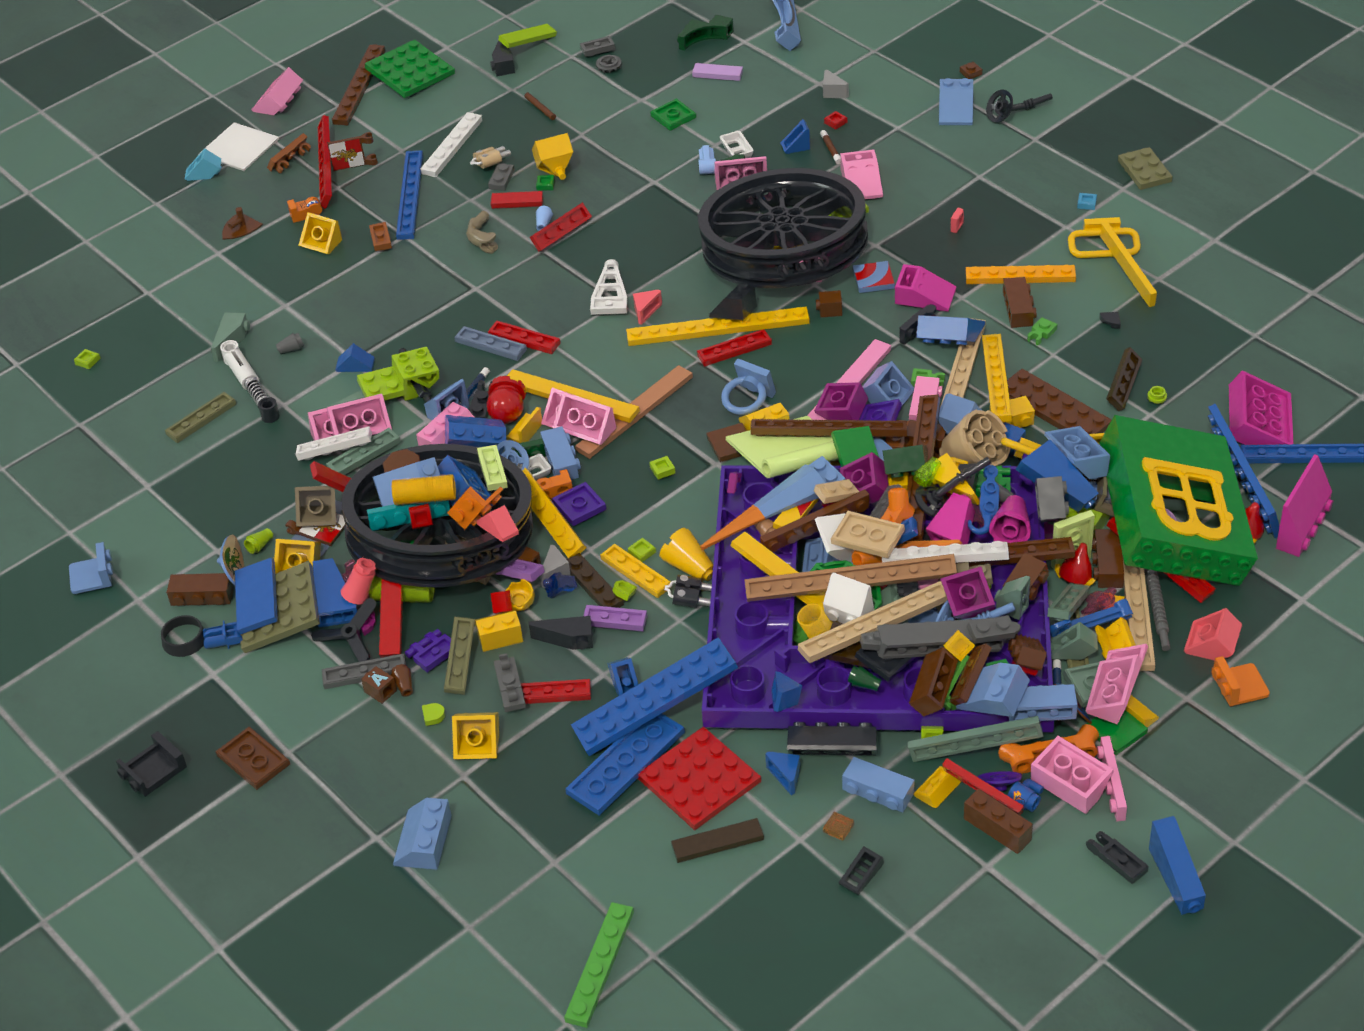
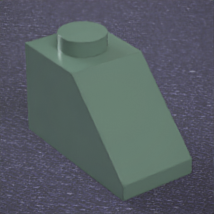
M1024 576L1007 582L1002 590L999 589L994 599L996 609L1013 602L1016 610L1005 615L1020 620L1029 605L1030 577Z
M1081 622L1050 639L1051 659L1082 660L1098 650L1097 634Z

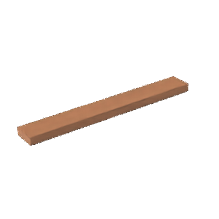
M679 365L629 403L639 406L640 412L631 423L615 419L616 429L602 445L583 439L575 446L576 451L589 459L692 379V372Z

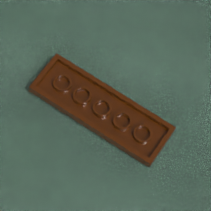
M1024 369L1019 370L1007 380L1009 400L1026 396L1035 410L1034 415L1058 429L1080 426L1088 434L1104 433L1112 419Z

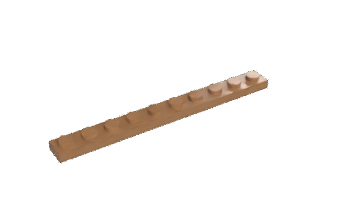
M954 554L745 579L747 602L824 593L827 591L832 573L873 587L943 578L957 574Z

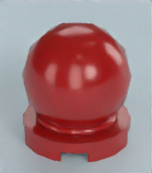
M510 376L494 378L488 389L489 397L486 403L488 415L492 419L502 420L504 424H510L518 420L523 412V401L526 396L525 385L521 380L517 382L510 379Z

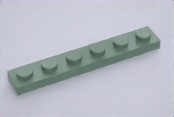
M1035 716L908 741V749L913 762L1040 738L1043 737V730L1039 717Z

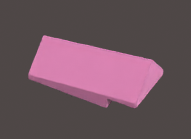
M555 388L551 389L541 424L552 428L563 426L565 433L600 445L616 429L613 408Z
M382 394L308 412L310 432L314 441L369 426L372 435L378 434L387 428L392 430Z
M1147 644L1108 651L1106 660L1099 662L1086 707L1087 714L1118 724L1127 706L1148 649Z

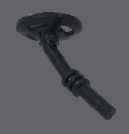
M1001 89L993 93L989 98L986 106L987 117L992 122L999 123L1004 121L1012 111L1035 108V105L1052 100L1053 97L1049 93L1035 99L1024 100L1023 103L1013 104L1011 93ZM1006 95L1009 97L1010 103L1006 100ZM993 110L998 114L997 118L993 116Z
M986 457L968 469L964 468V471L961 470L960 474L956 473L954 478L940 488L932 484L920 485L914 494L918 507L925 514L935 517L939 512L936 509L943 507L947 502L945 498L946 500L949 499L946 493L959 483L963 484L964 480L968 481V478L971 479L972 475L990 465L991 461ZM922 496H926V500L930 504L929 507L923 501Z

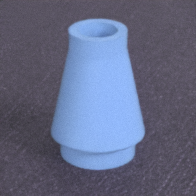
M540 206L536 210V229L538 231L549 224L553 216L550 207Z

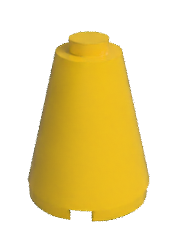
M686 528L677 530L669 537L672 541L668 545L665 543L662 546L659 557L666 563L692 577L702 578L701 582L709 581L713 575V563L705 551L701 550L700 544L690 530Z

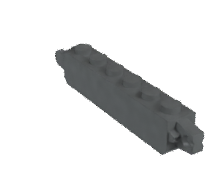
M982 619L877 625L876 631L861 634L860 642L862 649L877 650L878 656L883 659L922 657L944 647L943 645L957 630L974 644L967 625L969 621ZM1012 622L1016 634H1018L1021 626L1016 622ZM1011 638L976 643L974 645L977 647L987 644L992 647L990 652H1000L1004 643H1009Z

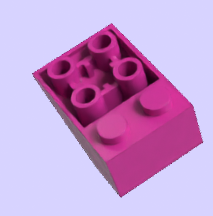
M903 264L895 285V304L920 308L933 304L936 306V310L949 312L956 286L921 266Z

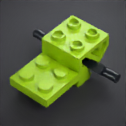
M427 347L411 351L401 348L399 349V354L391 355V367L357 375V382L365 398L378 394L383 395L384 401L403 396L405 401L421 397L426 403L432 397L429 388L439 379V369Z

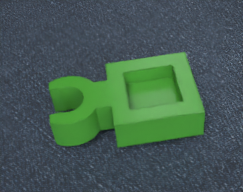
M1041 317L1032 326V331L1028 333L1027 341L1030 342L1032 339H1036V345H1040L1042 338L1048 339L1057 330V323Z
M913 368L911 378L913 387H915L917 376L940 378L939 386L944 387L945 373L938 372L932 374V370Z

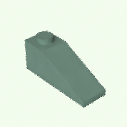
M224 313L211 347L215 362H219L223 358L220 349L223 342L234 340L239 344L245 338L247 331L250 330V322L247 320L246 313Z

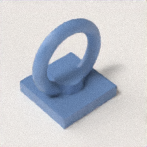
M737 359L734 366L738 378L731 380L724 387L721 400L729 412L745 415L759 409L764 403L766 396L773 398L776 391L770 370ZM740 385L750 391L758 392L759 395L752 405L736 407L729 401L731 390Z

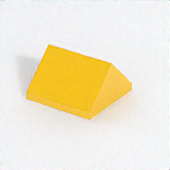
M307 212L298 246L330 254L342 241L338 221Z

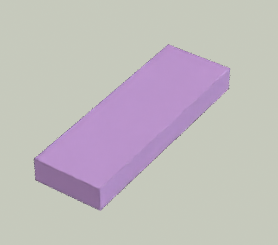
M695 63L692 77L740 81L743 67Z

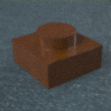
M975 62L960 66V73L967 79H973L982 75L983 69Z

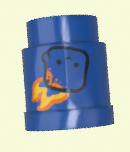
M1026 779L1022 783L1017 781L1011 787L1007 796L1022 804L1024 810L1033 812L1041 800V797L1036 793L1041 794L1044 787L1031 779Z

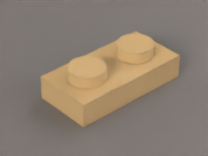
M849 479L817 484L814 488V492L824 504L840 501L859 492Z

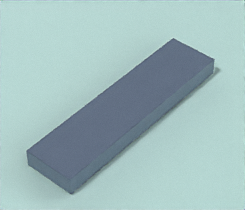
M465 326L455 336V342L516 361L527 350L525 344Z

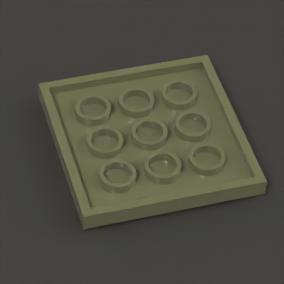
M309 561L275 574L278 621L240 634L243 639L240 641L241 649L244 653L320 624L313 568Z

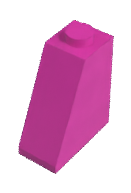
M953 492L926 528L931 541L959 539L962 542L961 545L968 544L971 532L968 527V520H971L973 523L975 515L971 499L966 495H959Z

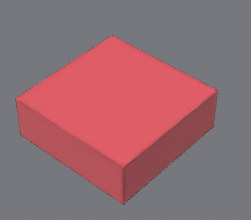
M957 208L951 217V232L957 233L964 223V210L961 208Z

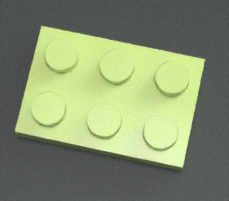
M1089 510L1054 523L1053 538L1072 537L1075 550L1080 543H1086L1090 559L1095 515ZM1065 558L1051 560V567L1054 571L1055 564L1061 565Z

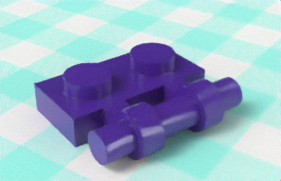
M436 629L425 634L424 638L418 643L414 642L411 644L410 648L405 651V655L408 658L413 656L414 662L424 671L429 672L449 657L451 638L446 634L442 635L440 630Z

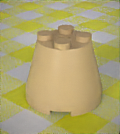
M976 409L965 415L942 441L939 453L941 456L948 453L950 458L954 457L968 461V464L978 463L988 457L991 461L990 465H999L1007 459L1010 452L1009 447L1000 443L1001 438H1006L1005 432H1007V429L1000 418L991 411L985 412Z

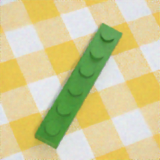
M611 902L564 1016L565 1023L588 1028L634 914L633 907Z

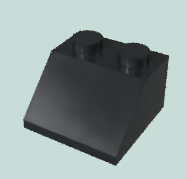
M746 283L737 285L709 314V317L744 320L757 307L755 286H748Z

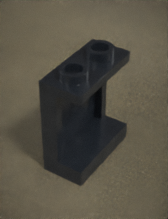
M159 731L151 735L154 744L127 763H124L121 759L116 761L118 766L116 771L123 781L127 779L130 787L135 792L139 791L144 797L187 768L183 754Z

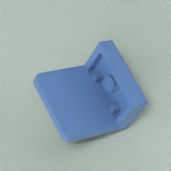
M104 542L96 543L97 558L69 565L70 588L73 594L112 586L111 575H113V569L109 562L112 561L110 549L106 550Z

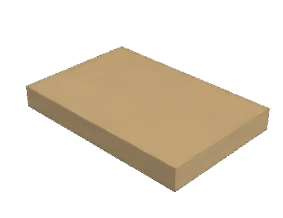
M847 511L831 537V544L889 558L905 531V526Z

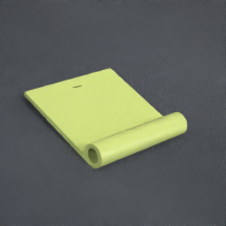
M804 416V417L796 418L795 420H812V419H811L809 416ZM751 430L726 436V441L766 478L797 471L805 464L809 465L821 456L828 462L839 460L832 436L815 437L805 435L803 437H796L794 435H785L778 437L775 435H765L760 437L751 435Z

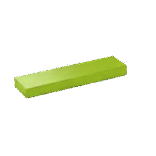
M543 24L499 35L498 40L507 48L555 37L557 31L549 24Z

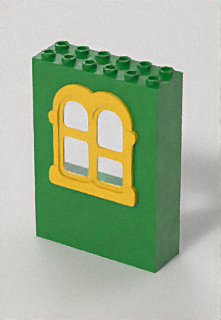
M1114 415L1099 445L1110 454L1106 478L1124 564L1240 586L1257 561L1258 556L1226 437ZM1162 495L1184 499L1189 520L1178 522L1172 519L1165 510ZM1194 499L1214 502L1215 504L1199 502ZM1196 509L1218 513L1220 527L1210 528L1202 524L1197 517Z

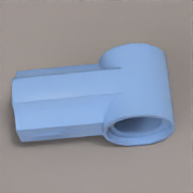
M704 145L699 149L700 175L714 174V162H716V159L714 158L713 148L709 147V145Z

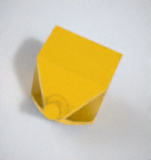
M568 133L535 141L532 153L537 169L564 180L566 178L565 169L573 154Z

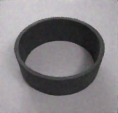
M190 615L177 616L166 622L161 630L164 651L175 657H185L199 651L204 646L205 640L203 635L204 628L201 622ZM195 625L200 628L197 636L187 643L172 644L165 640L167 634L178 626Z

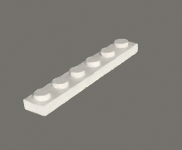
M467 112L421 167V174L437 177L482 122V115Z
M994 541L992 543L974 542L964 545L954 543L948 546H910L908 548H894L889 558L882 557V562L954 554L955 563L1008 560L1009 552L1007 542Z

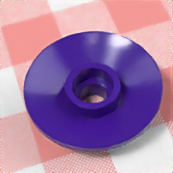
M1011 771L984 773L977 777L999 791L1007 790V785L1021 780L1022 774Z

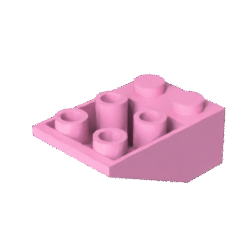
M875 150L840 153L842 177L857 185L865 199L883 197Z

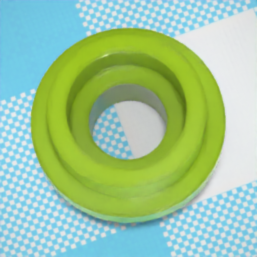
M1154 386L1148 392L1147 397L1149 401L1159 404L1166 401L1167 393L1163 387Z

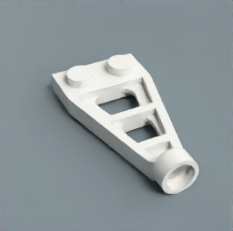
M610 259L605 262L603 271L591 296V315L627 313V294L618 270L619 264L616 260ZM616 279V283H605V280ZM604 291H617L618 295L601 297Z

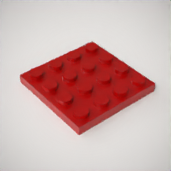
M705 727L700 728L638 774V780L693 830L701 827L761 783V776Z

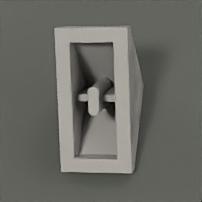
M825 70L823 98H848L849 83L829 70Z
M550 545L543 564L544 573L540 575L542 588H547L571 576L569 562L555 545Z

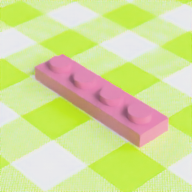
M1110 736L1101 737L1100 746H1097V757L1102 759V763L1113 769V774L1105 787L1106 794L1111 797L1109 799L1110 812L1115 813L1116 821H1125L1127 805Z

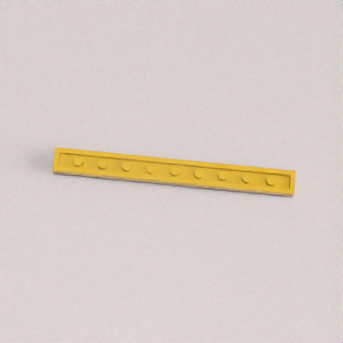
M807 307L750 313L744 320L707 318L626 329L628 346L810 323Z

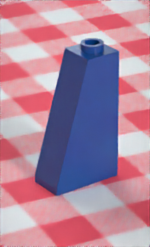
M1050 439L1021 460L1016 467L1020 474L1034 483L1037 478L1062 476V481H1066L1067 484L1064 502L1068 501L1069 506L1077 512H1080L1083 508L1088 510L1096 503L1094 499L1099 493Z
M333 558L313 561V576L320 624H318L319 628L350 623L358 611L357 606L342 597L341 589L345 582Z
M1171 816L1152 821L1149 851L1181 915L1196 913L1204 909L1206 895L1175 817Z

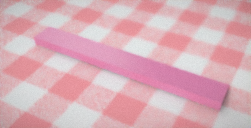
M875 339L837 383L860 382L862 384L891 351V345ZM816 406L807 415L812 420H827L815 413Z

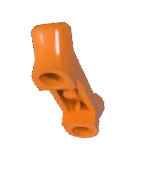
M890 489L888 491L889 506L881 519L901 524L902 521L913 516L915 508L909 503L907 489ZM854 550L852 553V563L856 566L882 563V557L857 550Z
M1084 724L1076 735L1061 737L1092 757H1095L1098 753L1095 743L1099 738V733L1092 725ZM1053 740L1038 741L1023 746L1017 743L1004 744L999 748V758L1011 764L1013 772L1020 774L1031 772V764Z

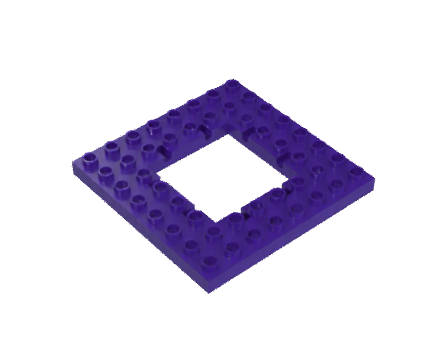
M721 465L716 533L796 471L766 478L754 466ZM833 466L840 472L841 466ZM1002 466L1010 468V476L1002 477H1010L1011 492L1013 495L1022 497L1025 501L1031 525V534L1028 541L1045 539L1044 522L1039 523L1035 485H1027L1024 483L1025 481L1017 479L1019 472L1016 470L1017 466ZM738 472L742 474L741 481L737 483V491L734 494L727 493L730 473ZM820 499L807 515L823 508ZM878 501L869 503V508L859 512V514L870 516ZM999 502L998 510L1002 506L1003 502ZM972 503L975 509L972 525L979 529L984 526V520L979 505ZM781 513L769 517V519L774 522ZM926 514L924 526L927 527L934 517ZM755 526L747 527L715 544L707 644L719 637L738 668L703 689V727L773 729L788 728V726H793L794 722H805L806 726H815L817 722L828 723V726H837V723L845 722L850 723V726H859V723H872L876 730H921V726H943V731H962L1009 722V716L958 709L945 711V708L923 717L909 704L925 656L915 657L889 682L870 668L863 667L877 678L882 679L878 691L852 686V683L848 682L853 666L859 667L857 665L823 658L809 663L798 651V646H794L796 596L747 602L745 579L768 577L769 575L732 548L731 542L743 532L748 533L760 542L761 535ZM818 531L800 540L820 538L821 535ZM971 531L968 544L974 542L992 543L994 538L989 531L983 535H977ZM798 541L773 552L797 571ZM1017 563L991 566L993 584L990 592L993 600L999 589L1002 590L1004 583ZM1047 581L1044 584L1041 583L1037 596L1034 600H1030L1020 620L1010 617L1011 622H1016L1021 626L1018 635L1022 634V636H1030L1031 639H1039L1047 653L1042 670L1038 671L1037 675L1025 673L1030 679L1027 687L1053 685L1049 617H1047L1049 608ZM1004 643L1000 652H990L985 664L1006 659L1008 664H1011L1013 658L1008 651V643ZM775 671L781 672L802 685L798 705L779 712L773 710L771 693ZM961 674L959 675V677H958V679H957V681H956V683H955L953 689L951 690L949 696H951V694H952V692H953V690H954L956 684H957L958 681H959V678H960ZM1054 720L1040 721L1043 732H1053Z

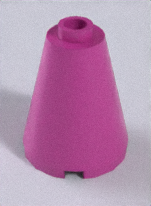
M1017 495L1009 496L991 520L989 532L993 536L994 541L1011 543L1028 541L1030 538L1031 525L1026 504L1022 497Z

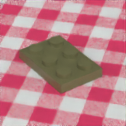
M1150 147L1118 155L1119 163L1140 190L1172 182L1173 176Z

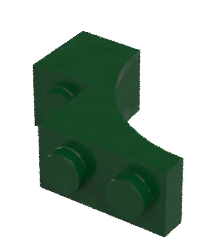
M715 15L709 23L692 19L682 32L678 34L677 42L679 43V49L685 51L692 44L708 39L727 40L734 32L733 18Z

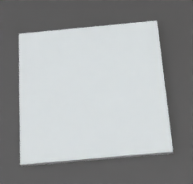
M233 123L205 149L222 158L221 164L245 171L275 144L279 137Z

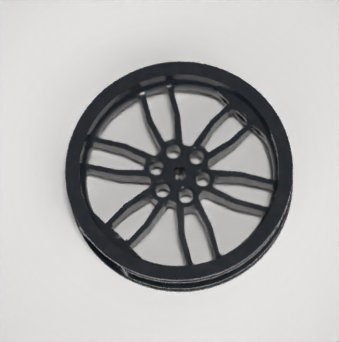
M775 169L742 177L714 192L704 202L698 215L699 230L702 238V252L706 265L716 275L736 284L746 283L748 286H755L756 288L795 287L831 277L853 264L862 255L868 243V229L865 219L866 204L862 191L845 177L817 169ZM795 205V206H793L792 208H786V207H785V206ZM835 211V212H837V213H839V214L845 216L846 218H844V217H836V216H828V215H830L831 213H833V212ZM718 235L735 237L737 239L729 243L721 239ZM774 246L782 247V249L770 250Z
M429 444L405 448L418 454L420 461L435 457L437 467L449 455L476 471L486 486L477 454L478 447L459 444ZM391 453L379 457L361 468L350 479L342 495L345 541L350 555L356 562L359 558L371 559L376 564L375 576L402 585L448 587L487 578L515 562L522 555L525 548L528 547L532 538V493L529 480L516 464L501 455L499 456L508 488H503V491L500 493L501 499L492 506L488 513L505 505L519 532L518 535L504 542L489 532L483 535L476 528L480 527L477 524L475 526L470 524L464 529L450 515L433 518V525L413 529L411 523L372 531L369 525L367 510L382 507L373 477L384 473L383 462ZM398 530L391 539L374 532ZM456 535H459L467 540L461 542ZM436 536H442L447 543L443 545H429ZM415 538H417V539L413 542V544H409L410 541H412V540H414Z

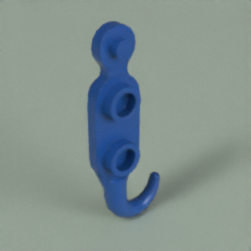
M988 465L984 468L983 474L986 481L982 483L980 488L979 509L984 520V526L979 529L975 528L972 525V521L968 520L969 529L977 535L988 533L990 522L998 511L999 486L995 482L998 469L994 465Z

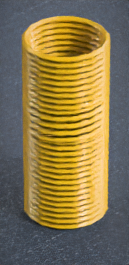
M454 475L392 480L394 505L455 500L456 486Z
M818 604L805 605L798 612L797 621L809 639L829 631L832 626L831 621Z

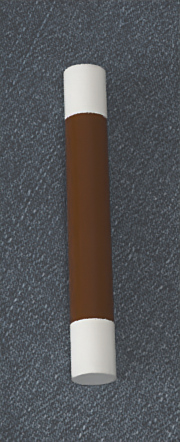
M822 130L820 132L822 139L836 164H840V155L827 132Z

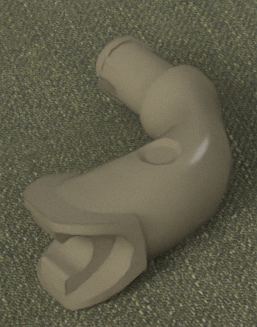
M483 210L475 218L470 219L466 235L470 243L486 253L493 254L498 249V245L494 241L496 234L494 232L480 231L482 225L489 220V214Z

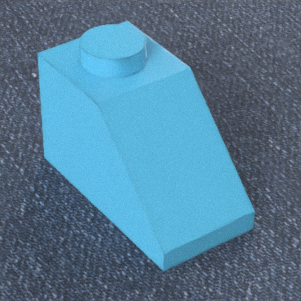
M204 148L186 169L185 180L211 179L220 172L222 158Z

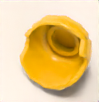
M521 579L520 582H511L505 590H510L512 610L524 611L534 602L535 593L533 587L525 579Z

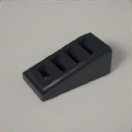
M863 846L838 882L839 885L859 895L884 864L883 857ZM868 860L873 864L870 866L866 864L864 861ZM862 866L868 871L864 872L859 867ZM855 872L863 876L862 880L853 874ZM852 879L859 884L855 887L847 881Z

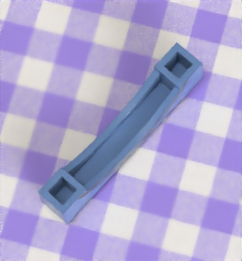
M772 0L781 19V26L775 31L776 41L791 51L801 41L794 0Z

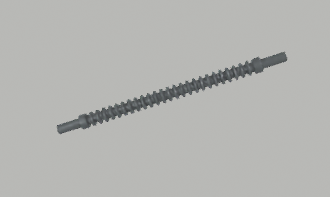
M1145 569L1156 633L1160 637L1162 650L1168 651L1170 649L1168 638L1169 626L1158 572Z

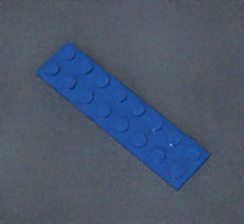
M1217 405L1208 406L1210 411L1208 419L1211 426H1214L1211 428L1212 433L1226 437L1237 479L1240 478L1242 480L1240 483L1244 492L1248 491L1250 493L1248 495L1250 503L1256 502L1259 504V513L1264 521L1263 524L1267 534L1272 533L1274 539L1278 538L1280 526L1272 504Z
M718 637L574 722L571 726L588 756H591L736 670L738 666Z

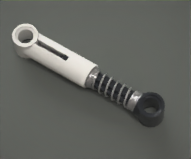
M234 340L223 342L220 349L224 363L229 365L242 387L253 398L260 411L262 421L265 423L277 421L280 414L276 399L268 397V394H266V391L259 383L258 376L240 351L238 343Z

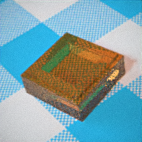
M833 812L824 825L823 832L843 841L853 827L854 820Z

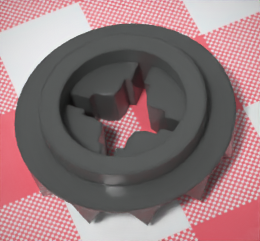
M605 55L596 61L598 71H603V73L616 71L621 68L622 64L621 59L615 55Z

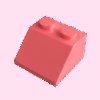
M1227 608L1194 620L1184 652L1214 661L1215 658L1221 656L1228 658L1235 652L1242 623Z

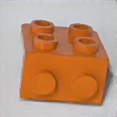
M470 486L447 513L464 529L470 524L475 526L477 520L482 518L480 515L485 516L492 509L490 504L494 506L501 499L500 493L503 491V488L500 486L485 501Z
M1224 656L1215 658L1212 676L1216 680L1229 706L1269 697L1270 691L1254 664L1249 663L1230 668Z

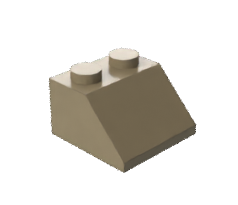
M330 486L295 487L296 527L336 525L334 488Z

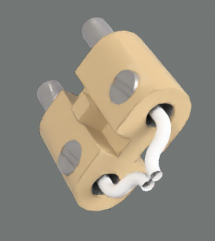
M504 146L496 149L489 147L473 153V159L470 164H476L484 169L501 163L502 158L511 155V151H505Z

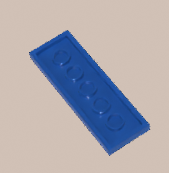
M661 713L616 740L565 789L566 794L597 815H600L639 777L638 774L657 760L685 733L684 727Z

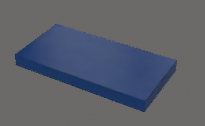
M272 557L235 570L236 618L239 634L277 622L275 562Z

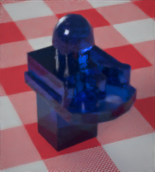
M561 572L554 573L549 578L543 580V586L548 594L547 596L550 598H555L562 591L572 592L577 588L575 576L562 575Z

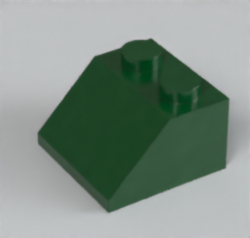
M927 445L882 450L886 475L891 474V478L903 477L904 472H911V475L923 474V470L928 469Z

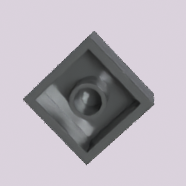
M1062 476L1037 478L1035 481L1039 523L1064 520L1066 515L1069 514L1068 501L1064 502V495L1067 493L1066 481H1062Z

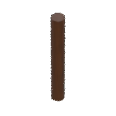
M529 92L525 93L524 97L551 120H555L556 115Z

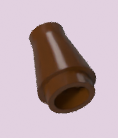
M405 664L397 665L392 668L391 676L394 677L395 684L403 697L410 696L413 693L411 669Z

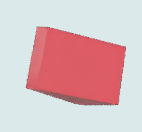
M652 290L633 294L637 320L642 325L662 305L661 291Z
M505 505L477 520V525L502 542L519 534Z

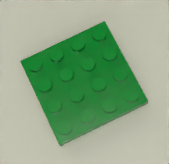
M416 40L410 41L365 63L366 70L404 98L455 74V68Z

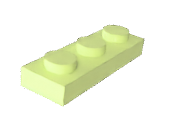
M497 445L477 448L487 490H497L500 486L508 488Z

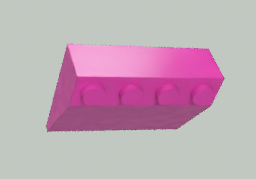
M1242 370L1229 384L1230 431L1235 440L1244 445L1294 444L1291 393Z
M1313 455L1283 505L1276 549L1300 557L1303 550L1307 551L1311 542L1310 538L1316 536L1318 524H1323L1326 516L1325 512H1329L1333 505V500H1331L1332 490L1318 455Z

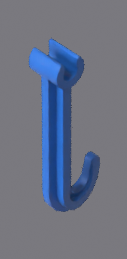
M1127 599L1117 601L1113 607L1072 621L1070 619L1063 620L1051 625L1050 636L1054 638L1078 622H1081L1090 629L1120 617L1128 620L1132 618L1133 612Z

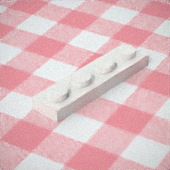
M369 426L297 445L295 455L298 461L303 459L310 460L314 456L328 455L337 450L344 451L356 445L363 446L371 442L372 431Z

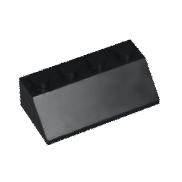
M794 722L793 726H788L787 751L788 754L876 756V727H873L872 723H859V726H850V723L841 722L837 723V726H828V723L817 722L815 726H806L805 722Z

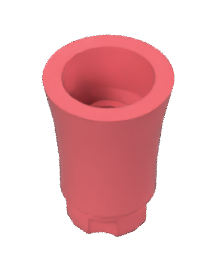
M365 558L357 560L347 582L341 589V595L345 600L353 604H363L368 599L376 570L374 561Z

